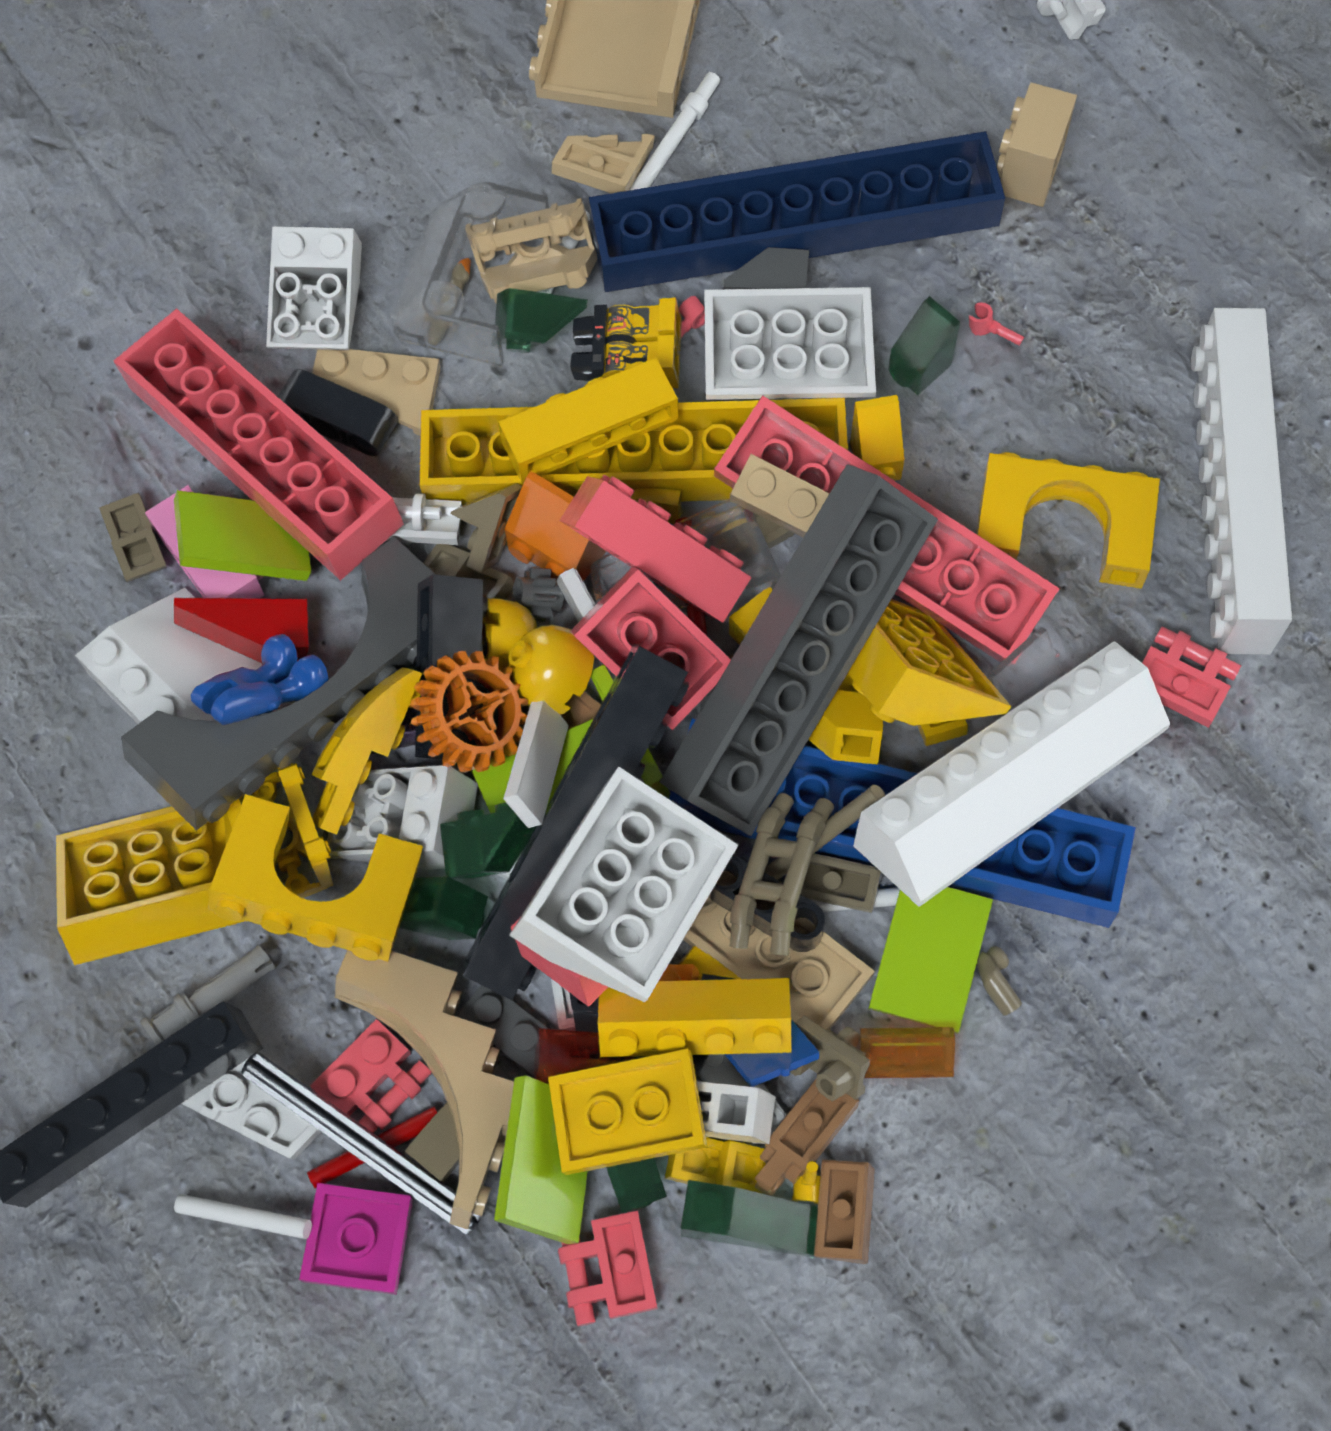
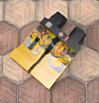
M676 297L659 299V305L651 306L615 305L608 308L607 304L594 305V316L574 318L573 339L576 346L592 345V352H574L571 354L570 368L574 380L591 381L598 377L607 378L623 371L634 362H646L657 358L672 388H679V351L681 350L682 318Z

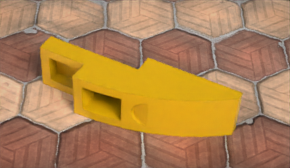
M402 667L388 676L365 695L334 731L311 774L327 782L312 817L315 826L337 835L340 826L344 827L347 825L355 805L354 801H351L357 785H362L365 782L371 769L372 761L368 759L371 751L388 757L391 749L395 750L403 738L405 725L402 722L408 707L412 708L410 706L411 700L420 697V694L414 687L419 682L422 673Z

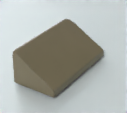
M812 854L800 894L810 900L872 913L883 873L873 866Z

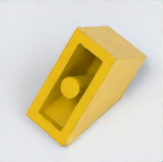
M892 395L856 401L850 437L852 454L894 481L901 480L905 461L898 396Z

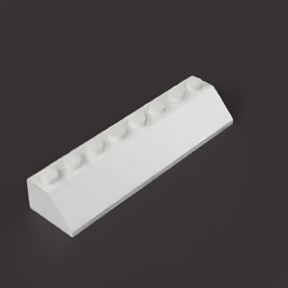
M1112 642L863 810L860 815L853 846L920 907L1169 728V719L1148 667L1118 643Z

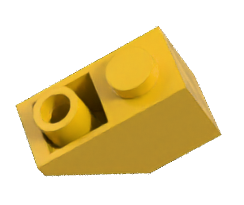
M837 690L808 740L832 760L878 765L883 720L870 710L872 704L866 696L859 692Z

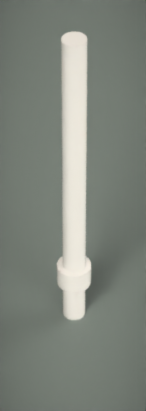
M708 72L696 91L690 92L680 106L681 113L632 184L630 190L650 187L694 120H700L708 108V99L720 83V78L715 73Z

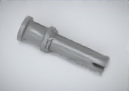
M258 944L245 956L187 996L184 993L181 995L178 993L173 997L171 1005L151 1019L144 1017L140 1020V1023L154 1043L158 1045L222 1001L227 1002L271 970L273 971L276 967Z

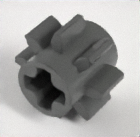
M531 567L530 572H524V577L516 578L513 585L512 600L528 608L536 621L545 622L546 618H552V612H559L561 610L564 595L556 582V578H551V569Z

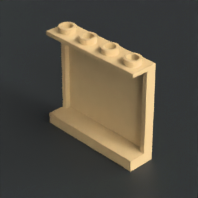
M547 0L545 15L548 18L546 25H540L538 31L537 47L540 49L538 57L532 56L529 67V79L535 81L536 97L674 118L701 0Z

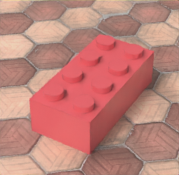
M604 474L601 479L587 476L559 521L628 566H634L647 578L701 613L723 623L752 578L740 570L744 562L723 549L719 550L712 545L709 549L706 548L704 545L708 539L687 525L683 526L675 522L674 526L668 523L671 514L651 501L646 502L640 498L636 502L630 498L634 490L618 479L610 478Z

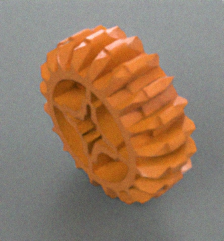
M462 650L454 653L453 658L446 655L438 659L437 667L430 666L426 668L423 673L426 680L417 682L414 687L422 697H417L411 700L410 706L419 710L421 715L412 718L410 724L423 726L424 733L418 736L417 741L423 743L430 740L433 744L429 749L428 756L435 757L443 753L442 766L449 768L457 762L459 772L465 773L471 771L473 766L477 772L488 770L490 764L494 767L500 766L506 761L505 755L509 757L517 753L518 747L515 742H520L523 732L520 725H525L527 714L521 712V708L528 705L529 699L519 698L517 690L520 689L521 684H513L509 679L512 675L513 667L507 666L499 670V657L492 656L485 661L483 651H475L468 656L466 651ZM466 678L482 684L490 693L478 691L473 682H467ZM447 689L448 693L445 696L449 703V711L444 717L442 704L443 696ZM483 704L471 717L468 716L459 720L458 717L466 713L468 708ZM496 707L498 709L497 727L493 719V712ZM451 730H461L470 741L474 740L477 746L463 742Z

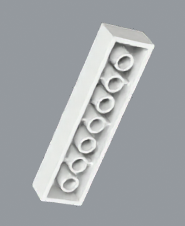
M1214 308L1208 324H1203L1201 327L1200 344L1193 347L1191 355L1192 371L1198 372L1199 383H1196L1194 388L1195 408H1201V420L1197 423L1196 440L1197 444L1203 445L1204 457L1201 458L1199 464V479L1201 483H1206L1207 495H1204L1202 500L1203 521H1209L1210 532L1205 538L1204 552L1206 559H1212V573H1209L1207 593L1209 599H1214L1215 612L1212 613L1210 619V634L1212 638H1217L1218 649L1227 654L1271 655L1292 621L1266 310L1265 308Z

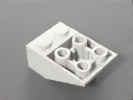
M272 226L267 348L349 350L360 285L362 243L354 228Z
M442 765L370 770L365 782L362 785L358 784L351 801H354L355 805L347 825L344 827L340 826L337 835L328 832L327 841L331 849V853H329L330 858L369 863L380 833L423 846L418 869L464 868L478 784L453 767L447 768Z

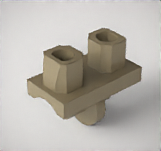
M806 1016L796 1021L795 1024L819 1051V1059L794 1069L790 1073L795 1076L802 1075L809 1068L816 1072L815 1086L818 1088L819 1093L831 1101L836 1100L845 1093L855 1100L865 1093L863 1079L870 1060L865 1057L866 1054L857 1048L860 1039L859 1033L851 1027H846L836 1034L830 1029L825 1030Z

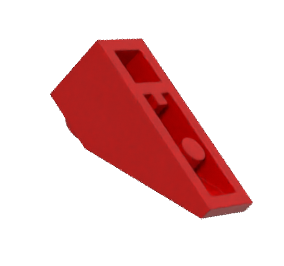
M174 598V624L259 663H262L261 652L264 643L270 637L278 634H284L293 641L297 651V661L307 656V599Z

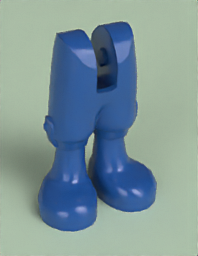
M278 634L270 637L264 643L261 652L262 665L258 669L240 667L218 674L196 686L191 693V701L206 714H211L220 724L228 725L254 716L270 713L279 708L281 703L297 702L305 698L329 680L328 672L322 660L316 655H308L297 661V651L293 641L284 634Z

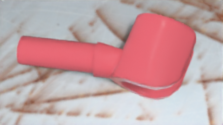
M696 296L687 298L679 307L680 314L684 317L681 323V338L691 328L697 329L705 324L704 305Z
M982 302L975 305V313L981 319L969 316V327L972 333L983 336L991 332L1018 346L1021 345L1024 336L993 320V310L990 305Z

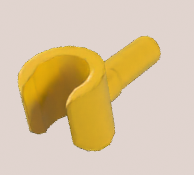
M808 1162L803 1177L801 1176L795 1184L793 1183V1202L809 1201L818 1204L821 1176L817 1175L818 1164L816 1162Z

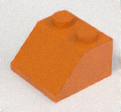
M530 471L525 478L504 529L508 550L516 559L525 564L531 561L540 568L551 569V578H556L557 580L561 573L574 568L578 571L584 582L606 551L559 521L574 497Z

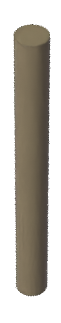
M872 785L830 817L825 823L826 827L820 836L818 845H815L813 854L859 820L863 810L885 796L883 790L877 785ZM778 857L766 866L765 873L777 880L781 879L787 874L791 859Z

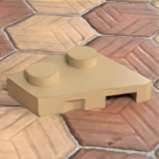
M642 134L641 141L618 142V135H601L599 137H589L587 135L567 136L552 161V174L608 193L629 191L654 147V135Z

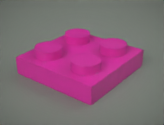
M317 1183L310 1219L312 1228L306 1240L299 1280L305 1283L397 1295L413 1197L410 1195Z

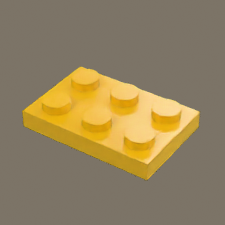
M689 1049L548 1077L561 1171L565 1175L707 1148L692 1052Z

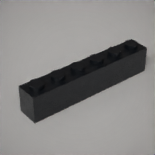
M222 1001L0 1150L1 1201L4 1204L27 1208L247 1060L252 1054L262 1050L263 1046L242 1011Z

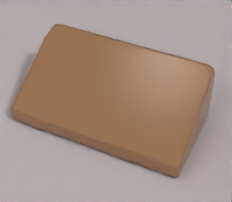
M822 1160L814 1257L868 1264L875 1174L874 1168L870 1163Z

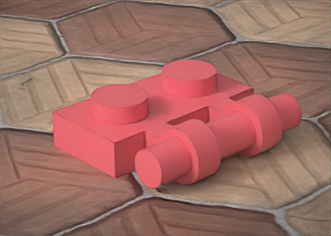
M1162 626L1154 642L1168 648V653L1166 654L1151 646L1142 663L1148 667L1164 706L1209 728L1231 687L1216 679L1217 673L1234 681L1242 665L1226 658L1227 653L1217 648L1212 651L1191 641V635L1181 630L1177 634ZM1181 655L1204 666L1203 672L1180 661Z
M376 1019L310 1087L348 1116L359 1108L365 1115L358 1123L374 1133L378 1128L383 1130L392 1121L389 1116L408 1097L413 1099L422 1090L420 1085L432 1072L420 1060L407 1073L403 1071L399 1066L411 1054L410 1051ZM389 1078L395 1085L375 1103L369 1096Z
M638 1210L591 1220L594 1240L580 1242L579 1237V1243L565 1244L561 1242L562 1247L558 1249L560 1264L566 1266L570 1291L566 1292L568 1308H574L577 1326L596 1323L593 1303L604 1300L607 1302L610 1319L658 1309ZM598 1257L603 1283L589 1286L584 1260Z

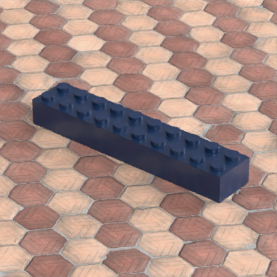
M986 131L589 197L591 227L605 293L736 271L768 247L809 250V258L998 227L1005 203L1004 191Z

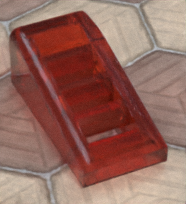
M539 1028L535 1047V1079L549 1084L548 1077L634 1060V1056L617 1057V1060H609V1057H600L599 1032ZM598 1053V1059H590V1054Z

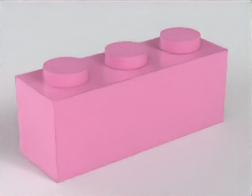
M188 485L179 490L193 492ZM176 493L146 511L145 514L156 534L180 565L174 510ZM180 566L203 598L260 599L265 596L258 582L264 576Z

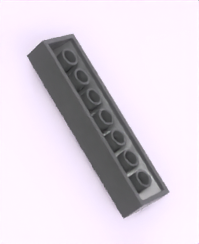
M847 464L659 783L688 802L752 836L760 818L778 792L938 519L880 476Z

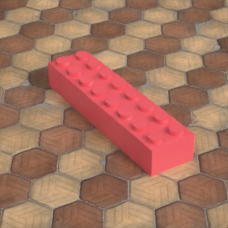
M177 308L113 360L128 387L251 500H254L274 521L340 581L357 567L364 558L374 552L404 525L393 498Z
M763 395L714 469V477L731 488H734L751 454L828 493L833 489L847 464L883 478L938 519L895 594L1003 665L1012 663L1060 589Z

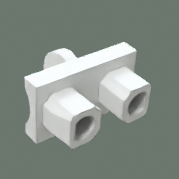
M1038 0L1036 4L1037 9L1043 16H1056L1070 40L1079 39L1087 26L1098 24L1106 10L1101 0Z
M416 493L414 498L392 497L404 525L386 541L395 537L401 544L407 545L411 543L458 545L461 519L450 513L462 506L461 501L426 499L425 494Z

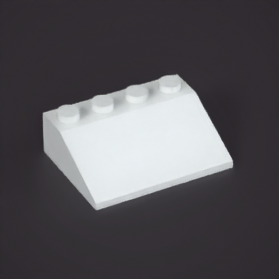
M871 287L704 290L706 400L760 399L762 395L768 399L876 397Z
M186 588L109 626L75 655L89 676L137 724L157 710L193 720L216 721L211 714H206L191 701V693L194 688L218 674L240 667L256 670L262 665V663L174 624V598H195ZM296 701L281 703L280 707L276 710L287 707Z
M618 767L598 794L509 936L549 962L646 1002L734 854L738 844Z

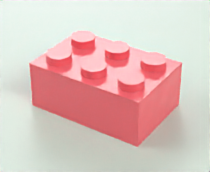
M634 566L571 630L572 634L615 676H617L634 643L687 671L688 674L684 680L689 683V687L678 707L671 705L662 720L672 730L717 685L731 661L715 643Z

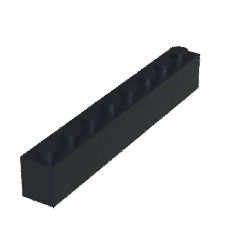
M636 643L633 644L547 805L542 825L535 827L462 963V976L510 1000H513L518 989L525 991L528 988L536 972V967L521 956L515 939L509 936L512 932L510 927L522 916L598 794L616 769L620 767L640 780L645 769V764L640 761L648 746L655 748L659 744L667 728V723L662 720L671 705L678 707L688 690L689 683L684 680L688 672Z

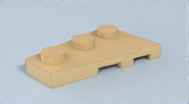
M317 349L312 374L387 406L397 415L399 424L413 429L414 434L421 436V410L433 409L441 366L439 359L354 349Z

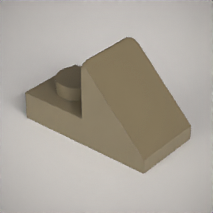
M513 484L467 502L451 511L450 514L477 527L471 534L468 542V549L471 550L466 566L482 573L499 562L506 542L504 529L522 488L521 485Z

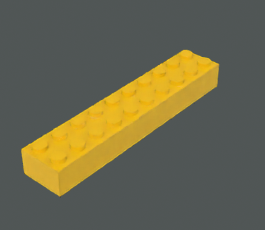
M845 398L771 400L848 450ZM759 400L679 402L678 420L541 477L573 497L587 476L601 479L604 474L610 478L618 479L632 489L662 488L680 490L681 502L730 500L733 488L714 477V469ZM533 407L421 410V493L425 494L426 499L461 501L462 505L467 502L516 483L523 486L502 444L498 421L505 419L516 410H528Z

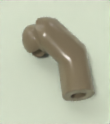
M992 946L986 953L982 951L979 954L976 966L984 989L1001 1014L1006 1016L1017 1010L1022 1005V1002L1000 971L1009 965L1007 955L1000 947Z

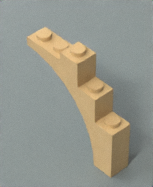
M347 950L336 976L335 998L367 1011L398 1032L423 1058L443 1090L454 1117L459 1147V1180L450 1224L468 1230L473 1214L483 1216L491 1192L490 1187L484 1186L488 1171L498 1172L503 1158L514 1086L513 1081L492 1075L500 1053V1049L493 1047L496 1030L455 1017L462 995L461 991L455 990L458 972L394 951L391 952L387 962L380 959L375 961L364 960L355 956L352 951Z

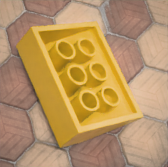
M893 599L889 602L848 672L854 680L852 686L859 693L866 696L872 704L870 710L877 717L889 723H893L896 719L916 726L1007 714L1011 708L1007 700L942 624L919 609Z
M171 806L56 835L57 929L73 964L78 965L245 922V920L237 922L225 920L214 911L208 910L209 888L232 830L227 813L214 823L207 822L196 831Z

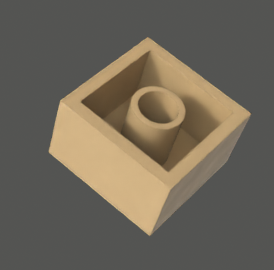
M1030 82L1025 98L1017 97L1010 120L1012 123L1010 129L1006 128L999 150L1001 154L996 166L1005 197L1044 207L1065 146L1077 99L1076 94Z

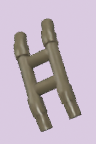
M784 793L778 794L771 807L765 810L756 829L757 837L739 893L735 895L730 916L732 927L729 947L748 949L750 925H753L754 911L757 905L755 900L759 899L776 902L771 918L770 929L772 930L770 953L789 955L791 932L794 930V921L798 910L796 906L815 845H818L820 836L826 827L825 823L834 809L831 801L825 798L817 800L811 812L806 814L799 826L796 836L798 838L797 841L777 839L780 829L785 823V817L794 804L793 799L789 795ZM769 856L791 859L784 884L762 881Z

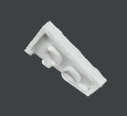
M247 1060L181 1103L293 1160L321 1133L320 1130L245 1078L241 1071Z

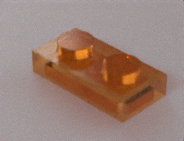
M953 1027L860 1028L859 1049L870 1060L864 1078L954 1077L955 1033Z

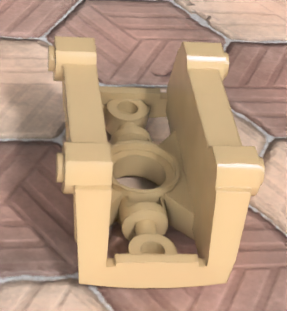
M582 198L577 199L574 203L561 206L555 203L551 204V208L508 218L497 219V217H493L490 219V222L477 225L469 223L465 227L483 285L490 298L494 299L495 304L498 305L508 304L517 295L567 285L570 289H578L586 284V278L589 277L597 261V250ZM570 235L574 240L587 239L588 246L569 250L559 244L562 243V237ZM543 238V242L536 247H529L523 243ZM504 250L506 255L514 254L508 264L490 268L485 266L484 262L492 260L495 252Z

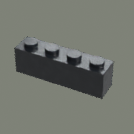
M432 574L418 583L416 671L422 673L419 681L426 680L423 674L426 668L430 666L437 667V660L446 655L453 658L454 653L462 650L466 651L468 656L475 651H483L484 659L486 658L487 640L482 636V621L487 613L488 600L486 594L483 593L482 579ZM466 678L467 682H473L478 691L487 693V689L482 684ZM447 689L445 690L442 704L444 717L449 711V703L445 696L448 693ZM483 704L471 706L467 709L466 713L458 717L459 720L468 716L471 717ZM416 710V716L421 715V712ZM422 725L416 726L415 757L443 759V753L435 757L428 756L429 749L433 744L430 740L423 743L417 741L418 736L424 733ZM451 730L463 742L477 746L475 741H470L461 730Z

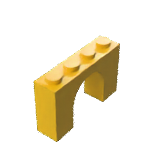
M1010 452L1000 454L989 453L984 473L976 534L1017 560L1025 515L1032 508L1046 501H1072L1092 512L1101 525L1104 545L1099 582L1142 589L1150 571L1160 479L1148 477L1141 472L1120 473L1106 471L1104 468L1096 465L1080 467L1063 464L1055 459H1043L1040 461L1021 458L1019 455Z
M245 794L209 888L208 910L214 911L225 920L235 922L241 920L261 925L263 929L274 934L283 935L290 933L304 937L310 943L319 947L329 948L335 946L352 951L355 956L364 960L375 961L380 959L388 962L417 874L423 846L379 833L365 876L351 893L332 901L319 902L307 900L289 891L278 878L274 868L288 829L290 807Z

